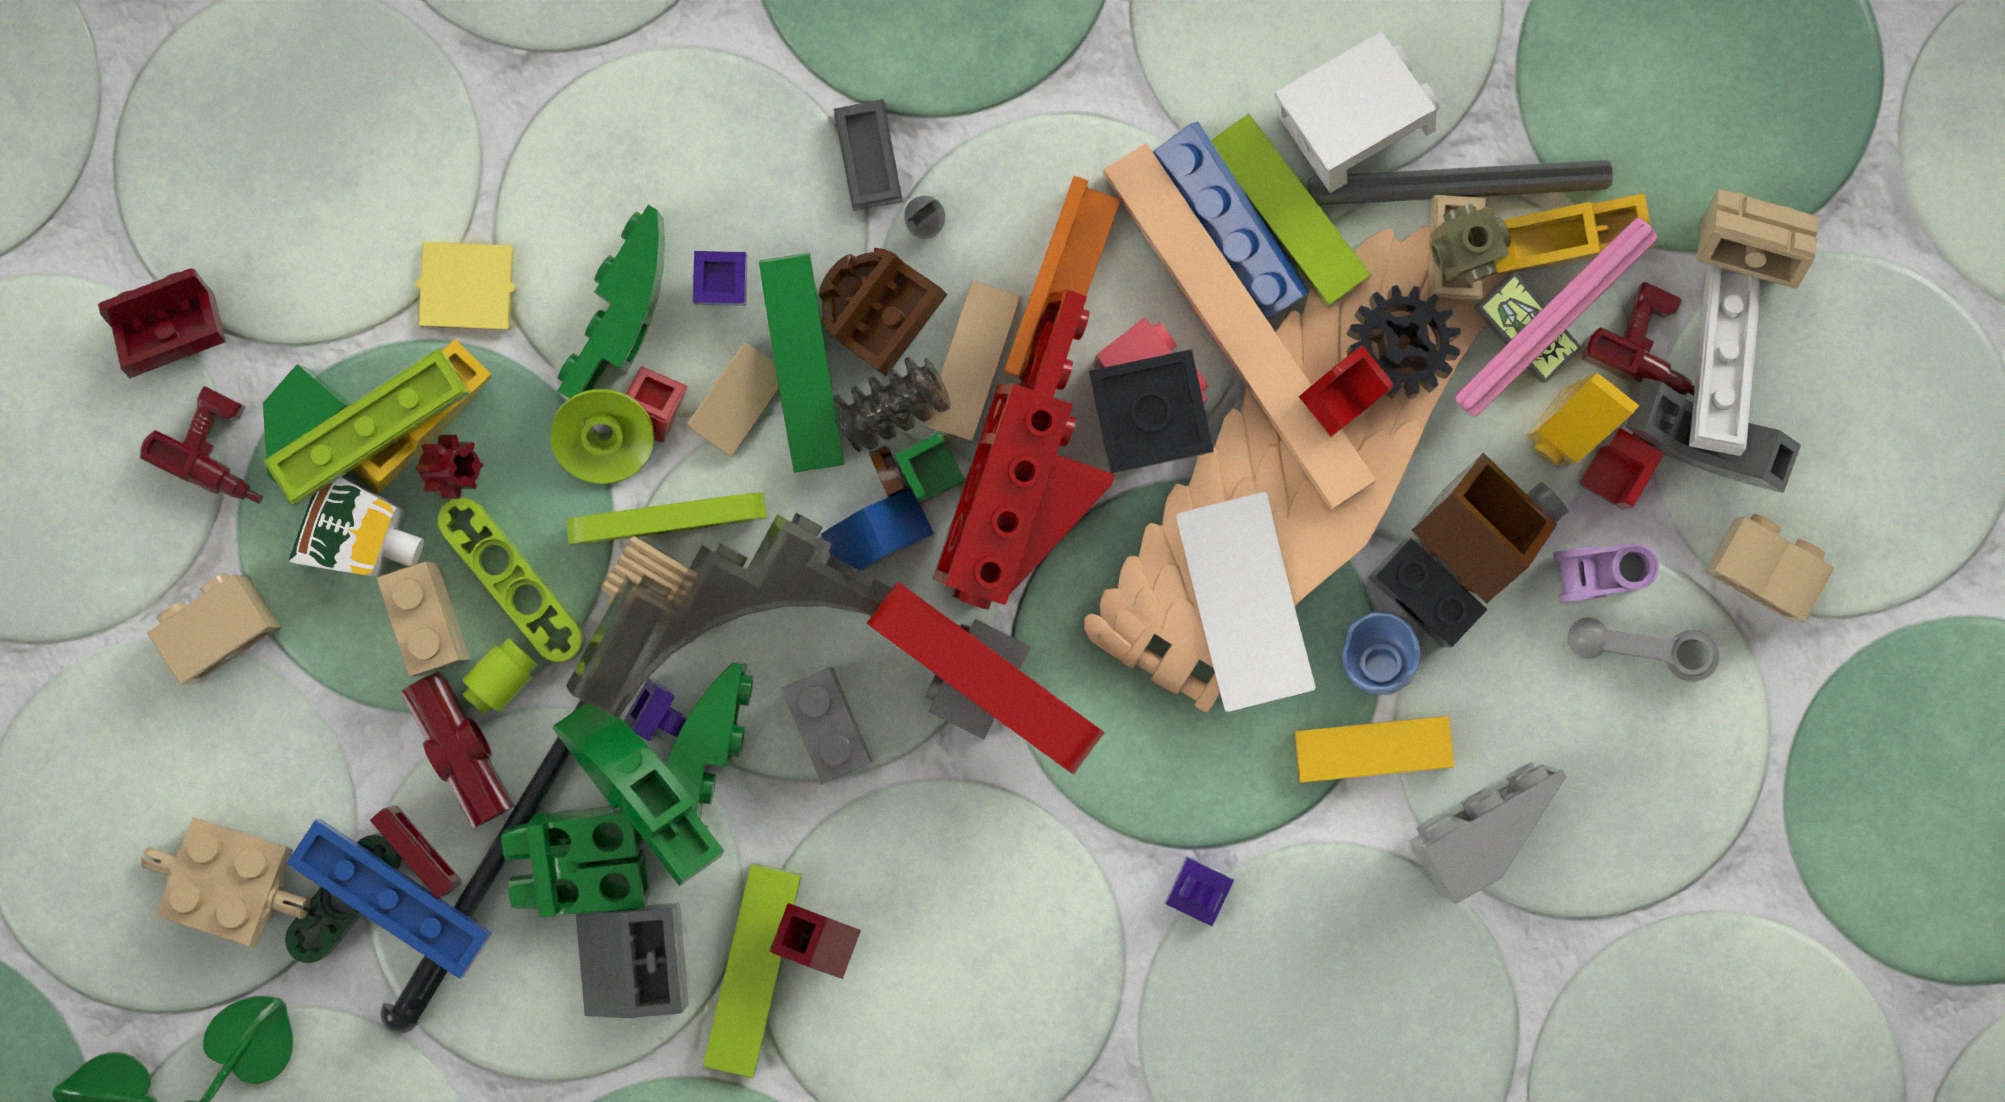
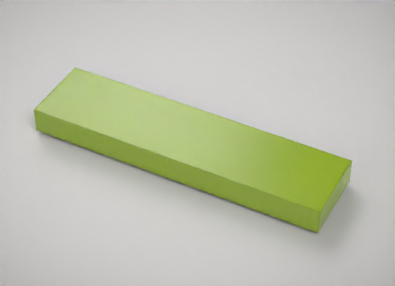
M1249 113L1211 140L1267 228L1328 308L1370 279L1371 274Z
M438 348L263 462L290 504L296 506L470 394V391L443 349Z
M751 863L705 1054L704 1067L750 1078L755 1076L783 958L769 951L787 903L793 905L796 903L802 874Z

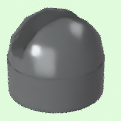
M930 196L914 198L908 203L904 212L906 227L914 236L926 239L936 236L945 224L943 206L937 199ZM933 205L936 211L916 226L912 219L928 206Z
M1539 482L1527 494L1555 522H1558L1569 512L1561 499L1542 482Z

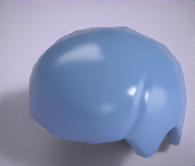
M1372 612L1353 622L1348 628L1341 655L1342 665L1347 677L1355 687L1369 695H1392L1412 682L1419 668L1421 650L1419 641L1410 623L1393 613Z

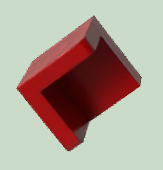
M1362 345L1331 368L1298 397L1330 437H1332L1393 388V382Z
M1616 428L1602 441L1580 479V485L1622 510L1632 508L1639 499L1664 453L1622 428Z

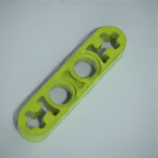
M764 492L578 516L566 519L569 545H583L628 539L633 536L643 537L767 519L768 517Z
M464 497L447 501L440 509L438 515V527L442 535L531 644L544 658L553 662H567L576 658L583 650L585 644V635L582 627L500 526L477 501ZM456 509L463 512L473 510L475 515L471 518L470 524L478 534L484 535L488 528L492 532V536L479 541L471 553L466 548V545L474 543L475 540L465 530L459 529L454 532L451 527L457 521L453 515ZM498 545L507 551L509 564L503 573L491 575L482 566V556L487 548ZM524 585L536 587L542 598L539 609L530 615L522 614L514 605L515 593ZM552 607L558 614L549 618V621L558 630L569 628L572 632V635L567 640L571 646L567 652L562 648H557L553 651L550 649L548 644L553 640V636L545 626L540 625L536 632L530 626L532 623L545 618Z

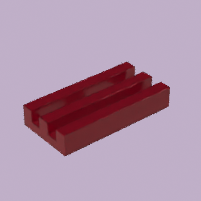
M394 805L383 808L370 819V822L437 899L448 895L462 883L460 881L461 878L398 806Z

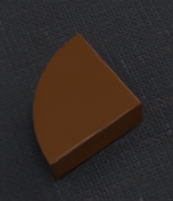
M883 445L869 451L887 496L890 497L905 491L907 487L889 447Z

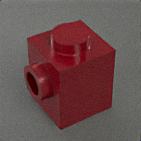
M787 903L769 952L843 979L861 930Z

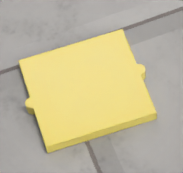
M423 242L421 278L417 279L415 283L416 287L420 289L419 326L510 330L511 294L517 290L516 285L512 283L514 247L512 245Z

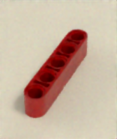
M898 581L867 621L870 627L1073 775H1075L1105 733Z

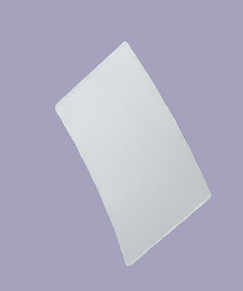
M1260 492L1178 513L1176 519L1225 711L1230 712L1314 691L1316 686L1291 595L1267 493Z

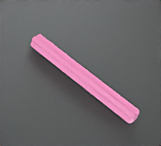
M1640 218L1634 219L1456 393L1455 399L1457 403L1469 415L1473 417L1478 416L1656 242L1657 235L1653 228Z

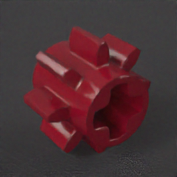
M456 434L439 435L438 444H423L421 446L423 453L418 465L415 466V470L419 471L422 480L425 482L423 488L425 492H440L442 499H460L461 489L477 488L475 481L480 474L483 463L480 462L478 455L473 451L475 447L474 442H459Z

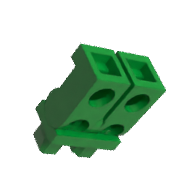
M610 805L583 810H565L551 814L550 812L534 814L528 824L505 829L501 835L505 861L531 858L533 874L511 876L508 888L511 908H538L539 918L555 916L556 914L644 908L650 890L644 849L640 850L643 844L642 836L620 807L614 810Z

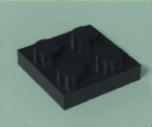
M1192 349L1089 371L1110 473L1115 474L1214 452Z

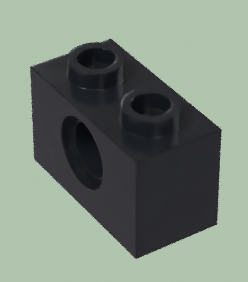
M1412 538L1402 540L1367 577L1442 648L1453 647L1488 610Z

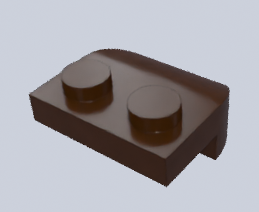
M874 248V252L858 256L847 254L838 260L828 271L819 290L823 313L821 321L827 331L844 347L887 376L948 294L940 286L904 263L895 253L882 248Z

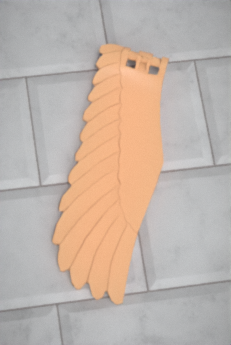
M1430 226L1421 227L1401 242L1394 238L1393 230L1390 227L1366 238L1354 253L1371 274L1370 279L1329 308L1313 287L1310 286V293L1307 295L1302 315L1297 311H1290L1276 330V334L1311 385L1346 358V351L1349 346L1358 342V340L1346 335L1347 330L1351 324H1361L1354 314L1361 305L1371 309L1369 299L1372 294L1378 292L1387 300L1391 287L1398 285L1402 296L1407 297L1412 288L1418 286L1420 289L1419 299L1425 302L1428 300ZM1516 271L1519 276L1522 275L1520 271ZM1510 272L1496 273L1482 279V299ZM1438 300L1434 307L1439 313L1443 310L1451 309L1453 314L1446 322L1447 328H1460L1461 332L1457 339L1449 342V345H1453L1461 350L1456 360L1446 361L1453 371L1446 379L1436 376L1438 386L1434 391L1429 393L1420 384L1419 393L1414 399L1407 397L1404 388H1400L1393 399L1387 398L1386 393L1342 428L1376 481L1332 511L1245 385L1241 412L1233 408L1224 418L1215 447L1213 448L1214 452L1197 457L1189 486L1177 483L1174 485L1165 499L1162 524L1150 523L1145 527L1139 556L1132 555L1127 557L1120 571L1117 588L1103 590L1100 601L1101 616L1089 614L1085 617L1083 628L1089 640L1119 659L1121 663L1133 669L1136 665L1152 674L1150 681L1177 695L1180 691L1195 700L1194 707L1207 713L1219 696L1220 690L1215 671L1207 683L1191 674L1199 659L1214 669L1176 515L1181 512L1266 492L1294 606L1297 605L1306 595L1354 557L1369 542L1394 496L1434 406L1458 363L1487 323L1473 308L1479 302ZM1405 311L1390 312L1395 317L1412 315V313ZM1427 324L1429 339L1436 345L1433 331ZM1402 334L1396 346L1401 350H1405L1411 340L1408 336ZM1370 339L1373 353L1379 361L1378 345ZM1411 367L1395 369L1394 371L1401 374L1417 373ZM1153 635L1171 644L1163 657L1146 648Z

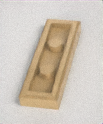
M972 280L924 427L973 443L1021 296Z

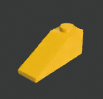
M1596 372L1564 387L1526 436L1536 443L1533 450L1546 462L1555 467H1558L1560 463L1568 467L1582 460L1628 419L1639 405Z

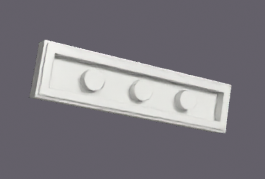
M1707 264L1689 446L1741 456L1746 450L1761 279Z

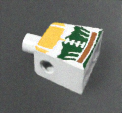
M343 475L311 496L288 561L295 564L380 577L383 576L389 560L409 567L416 565L422 553L424 539L400 531L405 516V509Z

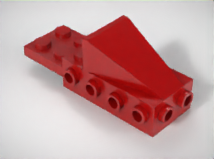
M1068 289L1049 293L1019 385L1014 383L997 385L932 578L954 588L952 597L959 599V601L989 610L992 601L1006 605L1009 595L1113 484L1115 474L1057 455L1059 445L1063 447L1068 445L1074 431L1076 418L1070 416L1073 404L1054 398L1056 389L1063 391L1069 380L1073 361L1066 358L1073 339L1079 341L1082 338L1089 320L1090 311L1083 309L1087 299L1085 295Z

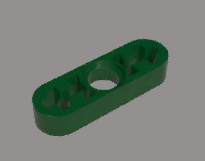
M381 833L363 837L356 842L365 849L367 847L375 849L382 845L386 849L382 857L384 861L397 870L399 869L402 857ZM320 887L310 900V908H303V910L308 911L305 918L299 919L296 917L288 927L285 935L287 951L297 961L303 963L317 962L333 952L362 914L355 909L348 913L336 910L330 900L331 893ZM319 907L323 915L315 913V910ZM324 917L340 923L338 929L331 923L326 925L317 938L322 944L321 948L315 946L306 950L302 946L306 939L301 933L302 928L307 931L313 929Z

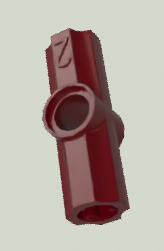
M437 671L402 690L400 693L426 740L423 742V747L429 762L438 776L444 782L448 781L459 805L465 812L472 827L477 828L515 807L489 759L492 757V752L483 732L471 717L467 718L444 673Z

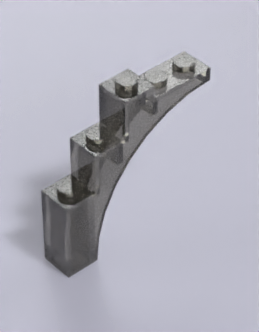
M795 512L791 521L777 514L748 568L744 567L748 557L720 543L717 550L714 551L702 544L673 599L668 597L672 589L660 581L644 574L640 582L626 575L566 687L572 696L619 719L641 685L673 653L708 630L744 615L781 607L827 606L872 616L892 587L877 579H874L870 587L853 578L858 569L832 555L824 563L823 560L832 544L819 537L823 527Z

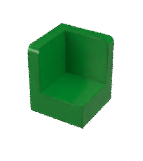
M941 432L894 455L919 504L965 482Z

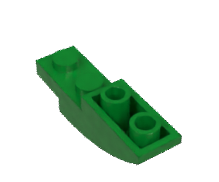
M649 204L642 214L635 212L631 216L621 234V238L626 240L615 258L609 255L603 261L595 275L594 281L599 285L594 293L608 302L610 306L606 312L600 309L593 316L585 331V336L589 338L588 342L579 356L572 353L568 357L558 374L557 379L562 384L557 391L569 399L578 393L593 390L609 363L627 374L647 334L659 297L665 252L664 219L659 211Z
M732 662L712 682L682 726L666 764V767L695 801L696 804L693 810L700 819L703 804L711 805L715 792L716 774L708 773L709 765L726 767L731 764L732 756H741L745 727L737 725L740 705L749 706L754 676L746 675V663Z
M595 697L553 725V730L612 808L615 810L620 807L679 886L722 857L724 850L694 812L693 808L696 803L648 745L599 699Z

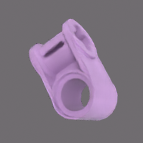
M1626 544L1604 548L1592 546L1553 552L1554 560L1560 563L1564 591L1559 595L1560 603L1606 597V594L1640 590L1651 585L1659 573V562L1655 553L1642 544ZM1627 553L1636 555L1643 565L1641 576L1634 582L1624 579L1619 570V563Z

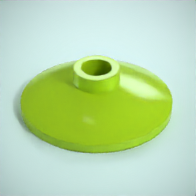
M594 389L578 393L561 405L552 420L550 443L555 458L570 474L587 482L608 484L633 476L646 464L653 449L654 430L649 415L637 401L618 391ZM604 424L610 426L612 430L608 433H599L594 429V426Z

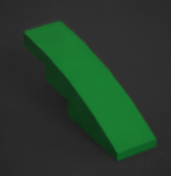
M810 252L759 260L769 332L793 471L797 473L844 465L836 403L827 358V346Z

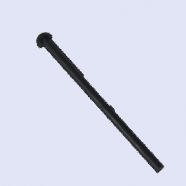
M595 674L573 712L595 697L603 702L613 684ZM557 736L454 908L469 918L473 916L505 863L501 835L505 829L530 822L571 755V752L559 736ZM423 956L395 1004L383 1003L380 1012L383 1025L389 1031L397 1034L413 1030L418 1025L420 1016L448 971L426 956Z

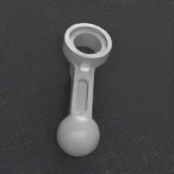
M1582 618L1576 621L1568 632L1569 647L1576 655L1582 658H1595L1603 652L1659 660L1667 663L1671 672L1686 682H1700L1707 679L1714 673L1719 663V649L1716 642L1708 634L1698 630H1686L1677 634L1674 638L1663 639L1607 630L1606 626L1597 619ZM1689 641L1703 644L1709 655L1706 664L1697 670L1684 668L1677 659V652L1681 645Z

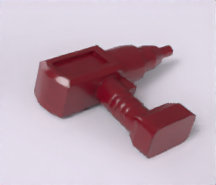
M1642 282L1639 284L1634 295V306L1624 337L1602 327L1598 328L1584 341L1582 360L1627 381L1633 379L1642 383L1643 378L1663 382L1679 394L1686 395L1689 393L1694 396L1695 386L1692 385V381L1685 375L1672 370L1671 364L1650 354L1649 352L1654 341L1645 337L1652 314L1662 318L1672 316L1677 313L1682 299L1652 284Z
M203 386L197 397V408L183 443L157 430L151 432L142 442L140 459L180 479L215 494L223 492L233 498L242 500L247 498L257 504H260L263 499L262 495L250 490V486L243 479L231 474L230 468L210 458L215 446L206 441L216 415L230 422L238 420L246 406L206 386Z

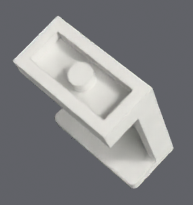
M1382 31L1275 92L1277 116L1329 193L1348 183L1347 169L1419 128L1422 129L1426 136L1436 131V111L1440 109L1433 90L1425 82L1420 85L1411 74L1412 65L1404 49L1399 44L1392 46Z

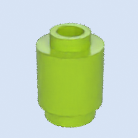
M508 637L501 646L495 643L462 679L469 687L462 695L485 715L491 709L501 714L533 680L534 677L531 673L539 664Z

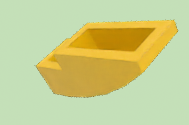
M1645 193L1594 204L1586 202L1504 219L1511 243L1507 247L1509 256L1496 265L1498 274L1594 259L1634 219L1640 218L1651 226ZM1655 243L1649 249L1655 248Z
M456 339L446 346L443 351L465 383L470 394L353 469L378 494L423 452L421 447L423 444H431L448 427L492 377V374Z

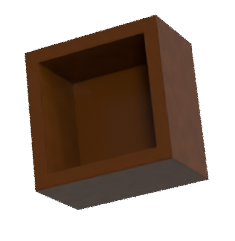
M1483 452L1441 491L1411 531L1419 537L1426 551L1433 556L1439 557L1457 575L1464 588L1472 593H1476L1487 604L1529 568L1557 526V523Z

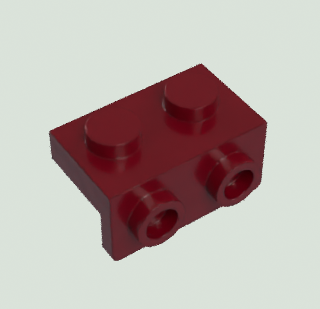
M193 268L172 273L163 279L134 290L122 292L116 297L98 304L100 315L112 328L120 369L129 379L226 342L215 295Z

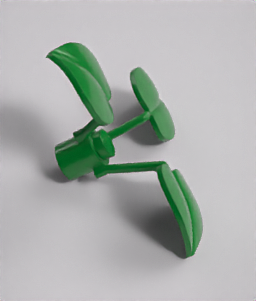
M271 996L245 998L228 1005L212 1019L204 1034L203 1050L208 1058L217 1063L224 1064V1066L199 1102H211L231 1071L240 1080L246 1083L257 1084L272 1080L284 1070L293 1051V1033L287 1005L282 999ZM108 1052L88 1060L72 1075L58 1084L52 1092L56 1102H158L155 1097L145 1096L151 1085V1077L147 1068L135 1057L121 1052ZM188 1100V1101H184V1102H198V1101Z

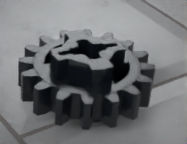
M1398 285L1392 286L1388 292L1387 300L1381 294L1375 292L1369 299L1371 309L1361 305L1354 314L1361 324H1351L1347 330V336L1358 340V342L1349 346L1346 351L1347 356L1363 345L1393 382V388L1387 392V398L1393 399L1398 390L1404 388L1407 397L1414 399L1419 393L1420 384L1429 393L1434 391L1438 386L1436 376L1446 379L1453 371L1446 361L1456 360L1460 355L1461 350L1459 348L1449 345V342L1454 341L1461 334L1460 328H1447L1446 322L1452 316L1453 311L1447 309L1439 313L1434 308L1439 298L1436 294L1429 297L1426 302L1419 299L1420 289L1418 286H1414L1407 297L1402 296ZM1405 311L1412 313V315L1395 317L1390 312ZM1427 324L1433 331L1436 345L1429 339ZM1402 334L1408 336L1411 340L1405 350H1401L1396 346ZM1370 339L1378 345L1379 361L1373 353ZM1407 367L1417 371V373L1412 374L1394 372L1395 369Z

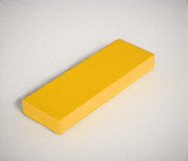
M1449 716L1293 731L1298 781L1300 783L1454 767Z

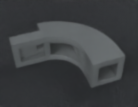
M1643 378L1638 393L1632 398L1639 407L1629 417L1626 427L1633 431L1632 435L1662 451L1664 455L1732 480L1784 493L1801 447L1798 442L1781 430L1748 423L1746 450L1741 456L1690 447L1693 402L1687 400L1663 382Z

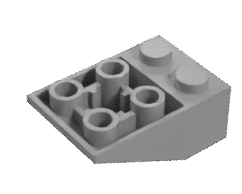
M1533 762L1528 763L1508 774L1506 779L1509 784L1493 792H1490L1488 788L1482 789L1461 802L1464 808L1461 812L1447 818L1443 813L1436 815L1416 828L1419 835L1411 839L1409 843L1439 895L1457 904L1503 878L1567 777L1562 769L1544 766L1543 764L1535 767Z

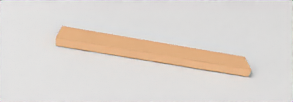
M1147 143L1105 168L1103 176L1117 197L1121 199L1122 204L1329 509L1331 511L1374 484L1376 481L1375 477L1341 429L1330 437L1298 397L1311 386V383Z

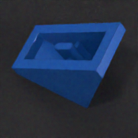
M912 488L864 507L820 533L843 580L935 534Z

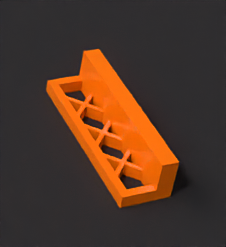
M1073 176L1006 363L1004 377L1020 382L1049 293L1068 289L1085 296L1088 294L1121 199L1088 188V180Z

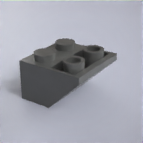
M680 902L645 905L644 908L576 914L585 1016L638 1018L680 1014L689 1006Z

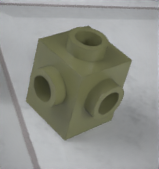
M1467 204L1443 214L1445 222L1430 234L1432 240L1430 242V249L1434 262L1439 270H1443L1447 283L1466 277L1469 284L1498 273L1496 265L1509 256L1507 247L1510 246L1511 241L1504 220L1501 217H1495L1492 207L1489 206L1475 211L1473 204ZM1472 231L1477 247L1471 245L1468 240V233Z

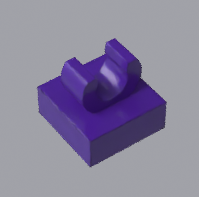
M694 251L693 303L695 305L746 306L747 253Z
M648 677L626 715L624 722L638 736L650 741L657 728L678 737L687 719L683 717L682 713L670 707L675 695L666 686Z
M1186 856L1165 900V904L1207 925L1213 926L1234 879Z

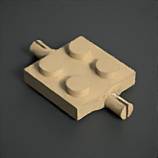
M192 818L182 847L177 851L176 855L148 847L143 855L161 860V863L141 858L142 868L168 875L167 886L155 916L249 947L257 948L265 924L276 911L304 919L308 911L290 906V903L310 908V898L283 891L284 873L288 865L286 863L291 857L293 849L198 818Z

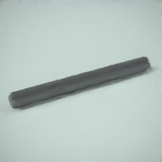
M1598 160L1347 174L1348 183L1329 193L1319 176H1312L1308 180L1307 191L1318 205L1424 200L1431 199L1434 195L1479 197L1605 190L1612 185L1613 170L1610 161Z

